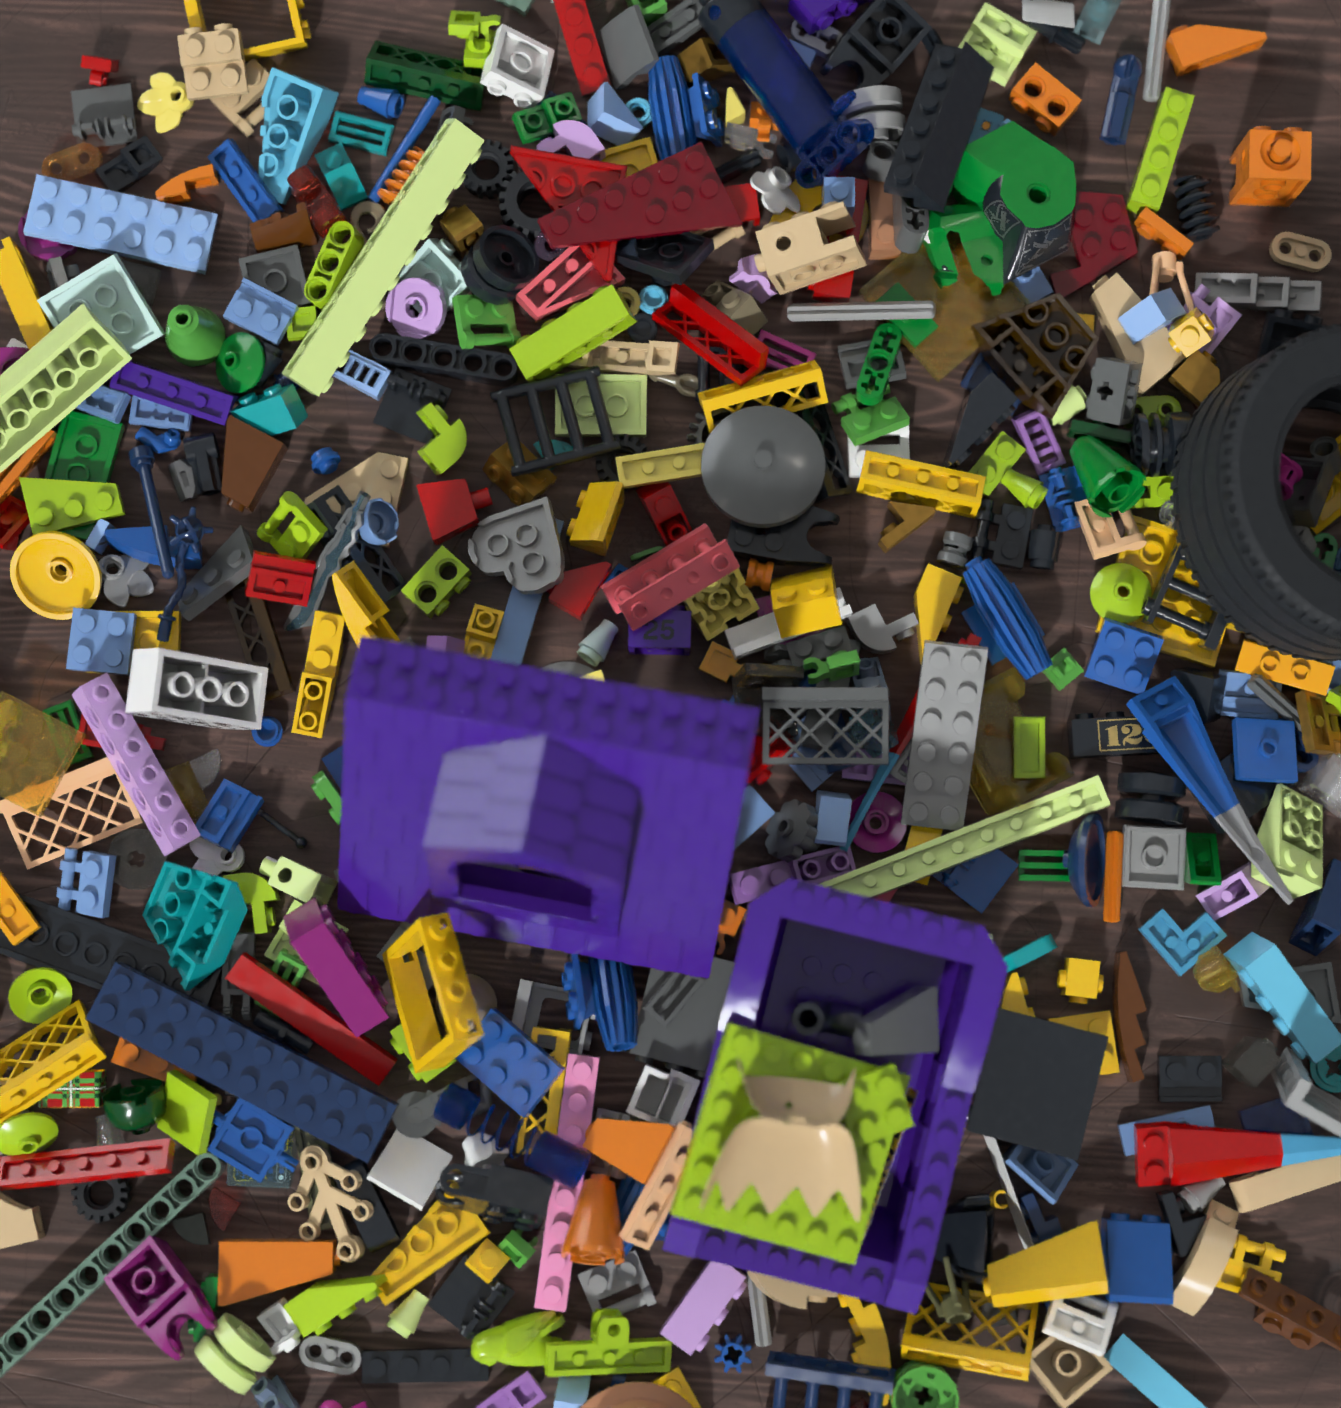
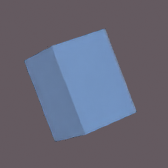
M1015 1143L1002 1155L1004 1163L1052 1205L1057 1202L1079 1165L1071 1158Z

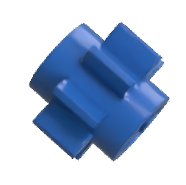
M725 1333V1342L723 1344H714V1347L721 1351L720 1355L714 1357V1361L724 1362L725 1373L730 1367H736L737 1372L741 1373L740 1365L743 1361L751 1363V1359L745 1355V1352L752 1348L751 1344L742 1345V1334L740 1333L736 1339H730L729 1335ZM729 1346H733L735 1350L741 1349L737 1353L738 1359L732 1360L731 1356H724L728 1353Z

